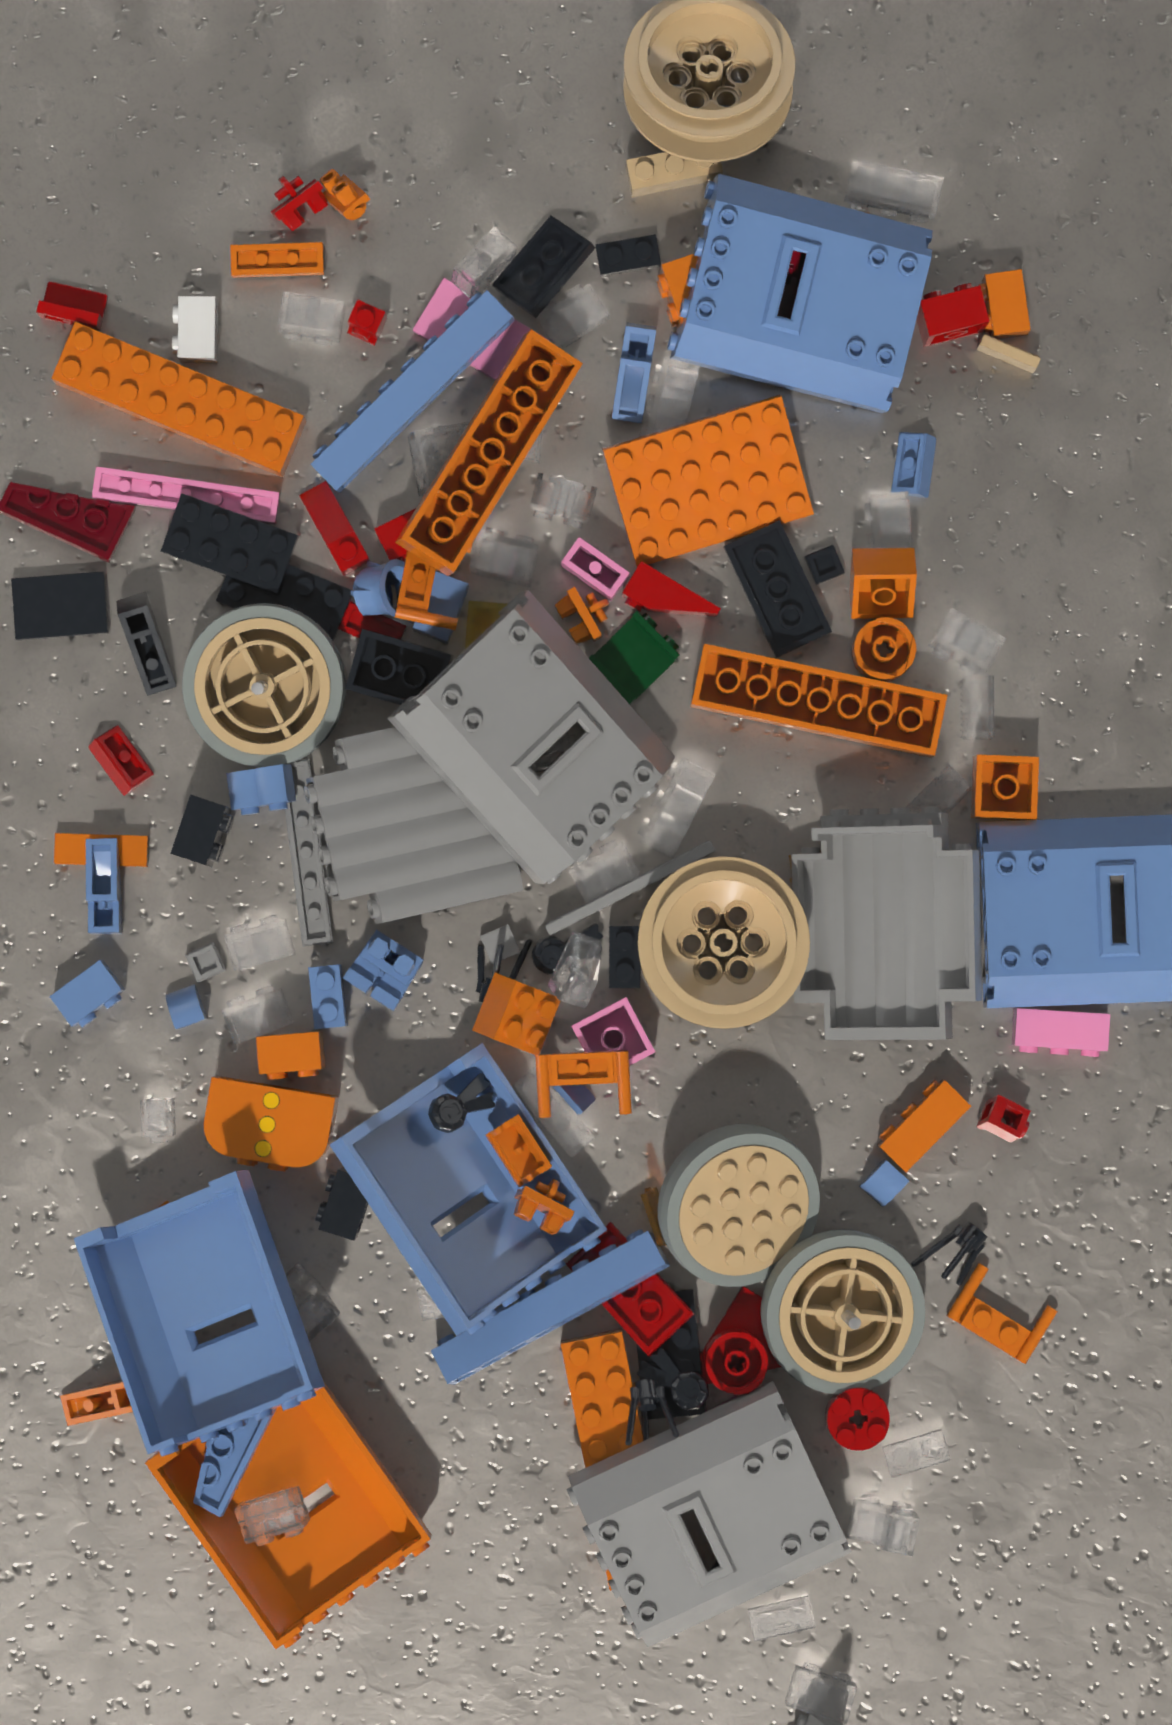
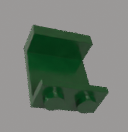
M637 611L594 655L592 654L589 657L590 661L629 705L642 695L680 656L677 652L680 648L677 643L667 634L662 637L655 630L658 626L657 623L647 613L641 616Z

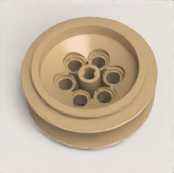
M663 0L641 17L633 28L625 47L623 94L627 112L636 128L648 141L673 156L697 162H722L745 156L759 149L772 139L788 116L792 103L795 75V54L791 39L775 15L754 0Z
M710 857L695 861L678 869L665 879L652 894L639 923L638 953L640 967L648 986L659 1001L671 1012L691 1023L705 1027L720 1029L738 1028L759 1022L770 1016L794 994L808 964L810 952L809 927L803 907L797 896L784 880L774 872L756 862L742 858ZM734 907H740L746 913V919L740 925L733 924L729 919V912ZM702 908H710L714 912L715 920L711 925H703L699 922L698 912ZM754 933L760 936L762 946L759 950L750 951L745 946V939L749 934ZM719 934H724L726 940H731V947L726 952H721L720 947L714 944L715 938ZM687 935L698 937L700 940L698 951L690 953L683 948V940ZM705 961L712 962L716 967V974L711 979H704L699 974V967ZM734 961H742L746 964L747 973L743 978L737 979L731 975L730 966Z

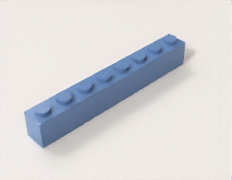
M488 290L483 294L480 292L476 293L467 302L466 305L469 308L461 316L455 314L448 320L444 326L447 330L439 338L435 335L430 338L422 347L424 352L417 359L414 357L410 358L401 367L400 371L402 374L395 381L392 379L388 380L379 389L378 392L381 395L373 403L367 401L356 412L359 417L351 425L348 422L343 424L334 434L336 439L329 446L326 444L322 445L313 454L312 457L315 460L311 465L338 493H341L515 321L514 317Z
M642 1229L635 1231L626 1237L628 1242L619 1247H616L615 1244L601 1250L599 1252L600 1257L594 1261L589 1262L586 1259L572 1267L573 1272L565 1277L559 1274L548 1279L545 1282L546 1287L538 1292H535L534 1289L520 1295L518 1303L510 1307L504 1308L502 1305L494 1309L497 1314L486 1321V1325L470 1335L468 1331H465L456 1337L450 1334L438 1340V1347L432 1349L431 1352L447 1384L455 1385L669 1267L670 1264L654 1233L650 1231L643 1232Z

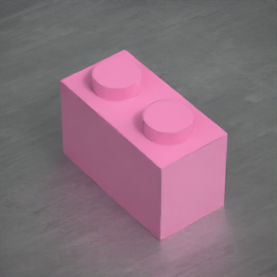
M578 537L561 561V566L611 602L630 574L580 537Z

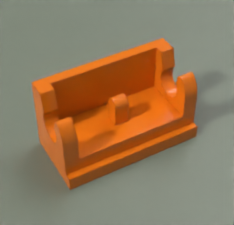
M519 1114L485 1135L518 1187L530 1182L536 1176L552 1167Z

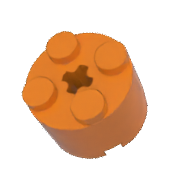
M889 617L877 618L865 624L855 636L852 644L851 654L855 668L866 678L884 682L893 681L902 676L912 665L916 655V642L908 627L903 622ZM882 643H886L887 649L891 650V653H888L885 657H881L880 651L876 650V647H880Z

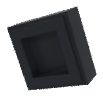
M834 545L804 557L815 585L845 574Z

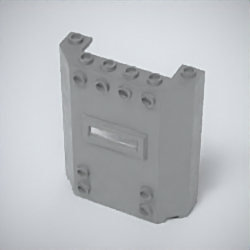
M527 590L520 592L498 613L500 617L418 695L409 697L387 719L536 884H545L546 882L550 884L571 864L586 859L593 851L591 846L598 839L603 841L615 830L613 825L620 818L626 819L637 809L634 804L641 797L647 798L658 789L659 786L656 783L671 768L670 764L675 756L530 591ZM578 722L586 732L538 777L530 766Z
M773 1381L677 1425L678 1437H674L671 1429L568 1476L571 1487L567 1489L569 1497L574 1506L579 1504L587 1523L583 1527L584 1533L590 1545L596 1542L600 1552L595 1555L603 1571L609 1569L613 1578L608 1581L615 1598L621 1596L625 1603V1606L621 1607L628 1625L631 1624L637 1639L642 1638L647 1647L852 1552ZM691 1509L694 1510L720 1565L709 1571H706L681 1518V1514Z

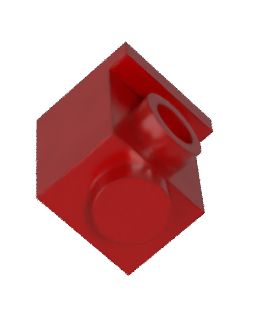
M357 299L347 321L349 325L347 334L375 346L388 319L386 312Z
M998 1094L986 1101L976 1127L981 1130L985 1129L1011 1143L1019 1138H1023L1030 1124L1027 1119L1031 1111ZM1002 1118L1005 1119L1006 1124L1001 1122Z

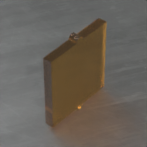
M657 1186L653 1188L648 1187L644 1189L645 1192L640 1196L658 1247L666 1246L658 1221L659 1192Z

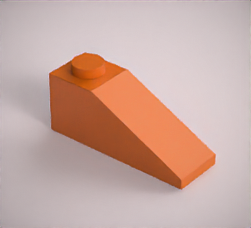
M122 1379L60 1396L67 1426L133 1412Z

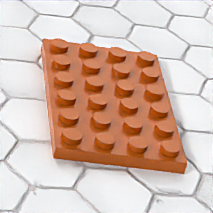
M781 395L602 448L637 567L641 561L647 565L751 534L779 520L781 524L814 514Z

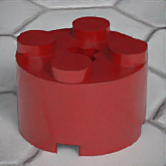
M731 1328L719 1332L710 1340L705 1348L704 1366L711 1382L717 1388L730 1394L741 1395L753 1391L762 1383L768 1368V1356L764 1346L755 1335L745 1329ZM734 1354L738 1357L744 1356V1359L740 1361L741 1367L737 1369L734 1365L728 1366V1363L731 1362V1356Z
M857 1387L845 1390L839 1395L833 1394L825 1408V1422L829 1432L837 1443L847 1449L855 1451L867 1450L879 1444L886 1436L890 1423L889 1411L883 1399L873 1389ZM859 1410L861 1415H865V1418L860 1420V1424H855L853 1420H849L850 1417L854 1416V1411Z

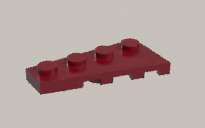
M13 482L9 483L0 501L1 514L110 563L136 510L134 505H120L110 503L108 500H94L71 493H57L49 489Z

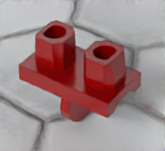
M282 176L278 180L283 187L275 192L274 195L279 201L287 195L290 197L270 212L275 219L281 220L291 231H294L305 222L297 211V208L306 202L314 214L328 206L326 198L321 191L324 188L318 180L313 179L296 192L295 189L304 183L302 179L297 176L289 182Z

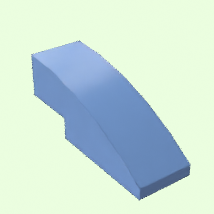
M626 323L612 419L642 423L657 330L655 326Z
M117 838L86 839V901L88 902V933L122 934L121 874Z

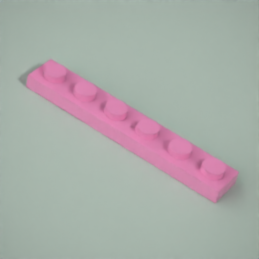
M96 466L92 498L176 510L180 496L183 493L263 523L276 524L280 500L279 492Z

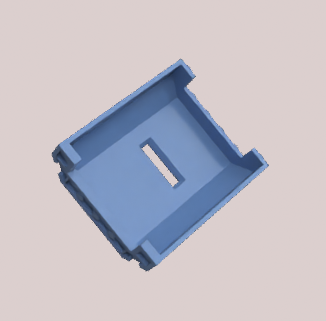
M717 174L713 181L708 180L704 193V198L708 199V203L704 209L701 225L706 227L703 238L698 237L694 249V256H698L696 268L690 269L686 286L691 287L688 299L683 298L679 311V317H683L682 326L677 328L676 332H671L667 350L672 351L670 359L878 413L888 412L892 404L893 388L899 387L905 369L932 258V249H928V245L932 240L933 230L722 174ZM794 250L805 253L806 257L791 318L788 319L777 315Z
M1172 815L975 823L976 848L979 850L981 862L985 977H982L983 1008L1172 1001ZM1123 875L1126 943H1113L1110 876Z
M483 1043L330 1144V1147L456 1336L465 1331H468L471 1335L486 1325V1321L497 1314L494 1310L497 1306L502 1304L505 1308L520 1298L517 1293L524 1287L529 1291L543 1281L540 1277L543 1273L548 1271L550 1275L566 1265L563 1261L564 1258L582 1247L585 1252L601 1242L598 1236L607 1231V1228ZM479 1073H483L484 1080L489 1081L491 1084L476 1097L493 1092L492 1101L496 1106L487 1110L467 1113L463 1126L453 1132L445 1133L434 1128L428 1115L432 1100L447 1093L457 1097ZM517 1114L520 1115L552 1165L550 1169L521 1187H518L485 1136ZM552 1179L559 1181L557 1191L566 1195L563 1203L560 1204L575 1211L572 1219L565 1222L557 1234L554 1235L539 1228L545 1214L537 1209L531 1221L528 1222L514 1215L518 1201L514 1196L518 1189L522 1190L524 1186H528L535 1190L534 1188L538 1181L546 1185ZM482 1192L489 1204L440 1237L433 1225Z
M249 1170L231 1172L208 1182L209 1187L118 1225L100 1227L74 1238L147 1454L160 1452L161 1457L179 1451L178 1445L199 1438L201 1443L219 1437V1430L227 1428L228 1432H232L245 1427V1420L254 1417L255 1421H260L273 1416L272 1409L282 1406L284 1411L301 1405L302 1401L315 1397V1391L325 1387ZM252 1309L256 1322L202 1344L198 1343L195 1331Z

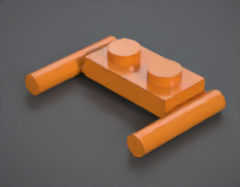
M472 544L468 549L467 553L471 552ZM407 551L394 618L456 630L458 618L428 612L436 569Z
M629 1051L535 1055L539 1118L551 1117L550 1086L618 1083L619 1114H632Z
M978 1262L946 1316L1026 1364L1058 1311L1047 1305L1032 1331L1018 1324L973 1296L989 1270Z

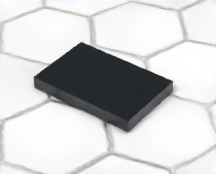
M550 215L494 281L492 286L496 291L537 318L594 251L595 246L592 242Z
M105 572L11 578L16 641L109 634Z

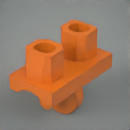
M331 169L320 178L319 181L326 189L322 192L326 201L346 219L356 220L365 213L366 203L370 198L345 174L340 176L336 170Z
M574 586L567 590V596L559 600L555 604V608L562 620L576 612L582 620L580 624L568 630L576 645L591 639L595 642L602 638V634L591 615L595 614L599 623L604 622L608 618L603 608L610 603L607 598L598 602L592 592L585 596L590 605L587 608Z
M552 1179L548 1185L538 1181L534 1188L535 1190L524 1186L522 1190L518 1189L514 1198L518 1199L514 1215L529 1222L536 1209L545 1214L539 1228L551 1235L557 1234L563 1224L572 1219L575 1211L560 1204L563 1203L566 1195L557 1191L560 1182Z

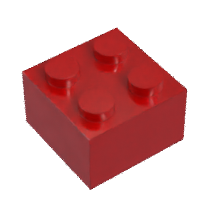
M966 283L954 287V292L942 295L941 291H934L923 295L924 300H921L916 319L923 347L982 333L990 320L980 285L972 287L971 283Z

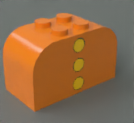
M223 1076L211 1077L204 1118V1133L212 1148L225 1156L237 1158V1164L255 1166L258 1165V1161L268 1163L267 1169L284 1172L289 1167H305L319 1160L330 1147L339 1096Z

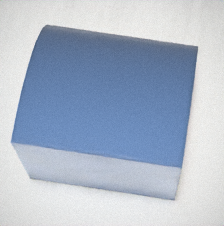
M195 984L166 994V1002L175 1030L208 1019Z
M883 1159L859 1187L880 1206L884 1207L904 1188L909 1180L887 1160Z

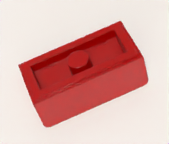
M119 725L94 739L88 747L124 796L154 775Z

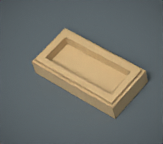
M987 334L983 335L977 347V350L1030 373L1035 372L1041 360L1037 355Z

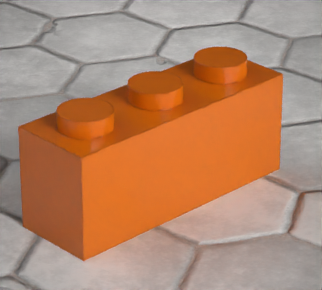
M942 1079L939 1083L933 1080L922 1091L925 1097L917 1105L914 1102L910 1103L900 1114L903 1119L895 1127L890 1124L878 1136L882 1141L877 1146L904 1172H907L971 1107L946 1080Z

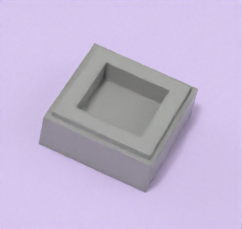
M509 924L480 936L492 965L494 964L499 944L504 945L502 960L521 953Z
M214 942L185 954L197 983L226 971Z

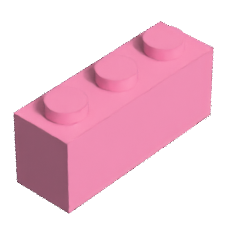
M1013 1008L1011 1045L1019 1046V1052L1038 1053V1047L1050 1048V1054L1069 1055V1049L1081 1050V1056L1099 1057L1100 1051H1108L1110 1014Z

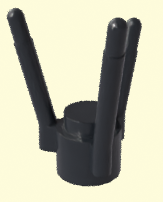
M530 939L525 942L509 976L513 980L516 979L532 944ZM499 944L497 947L491 978L486 977V981L484 978L483 945H478V983L476 992L480 993L479 1002L484 1001L494 973L499 974L504 949L503 944Z
M969 1221L964 1227L958 1224L949 1235L912 1261L911 1265L916 1267L958 1237L955 1243L961 1249L947 1266L941 1277L946 1279L965 1254L968 1253L970 1256L956 1282L958 1286H961L978 1254L985 1247L983 1243L988 1237Z
M651 1379L635 1382L633 1387L630 1388L631 1401L626 1431V1445L629 1446L632 1443L637 1405L638 1409L641 1410L643 1441L649 1439L648 1411L656 1409L658 1402L661 1404L673 1436L678 1437L679 1432L666 1401L664 1387H658L657 1381Z

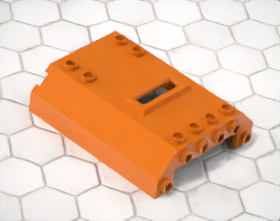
M325 1382V1387L315 1391V1397L302 1401L301 1405L284 1411L282 1406L277 1407L222 1517H218L193 1503L201 1464L204 1462L206 1453V1442L201 1443L199 1438L178 1445L179 1451L161 1457L160 1452H157L145 1462L275 1649L282 1645L288 1648L301 1638L299 1633L304 1625L310 1621L315 1625L329 1615L327 1609L335 1603L339 1607L347 1603L355 1596L352 1591L361 1585L367 1588L380 1578L377 1573L387 1566L392 1570L406 1560L404 1557H407L409 1554L412 1553L414 1557L421 1554L430 1546L428 1541L432 1536ZM327 1483L334 1492V1495L280 1532L273 1523V1520Z

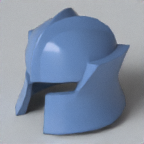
M394 559L381 565L367 560V567L357 574L353 583V589L351 590V595L354 597L355 603L363 616L381 614L395 616L396 609L393 608L391 585L395 586L398 599L405 562Z

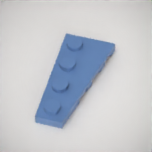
M273 1416L260 1421H255L254 1417L245 1420V1427L232 1432H228V1429L224 1428L218 1431L219 1437L206 1442V1453L204 1462L201 1464L193 1503L218 1517L224 1515Z

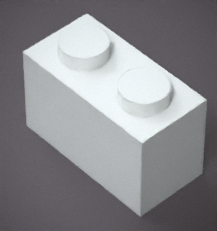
M178 296V305H173V323L178 324V335H173L172 337L173 354H177V358L181 363H218V301L216 297Z

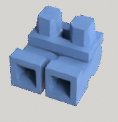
M376 929L352 966L343 976V979L366 994L371 987H374L370 997L394 1012L421 968L423 959Z

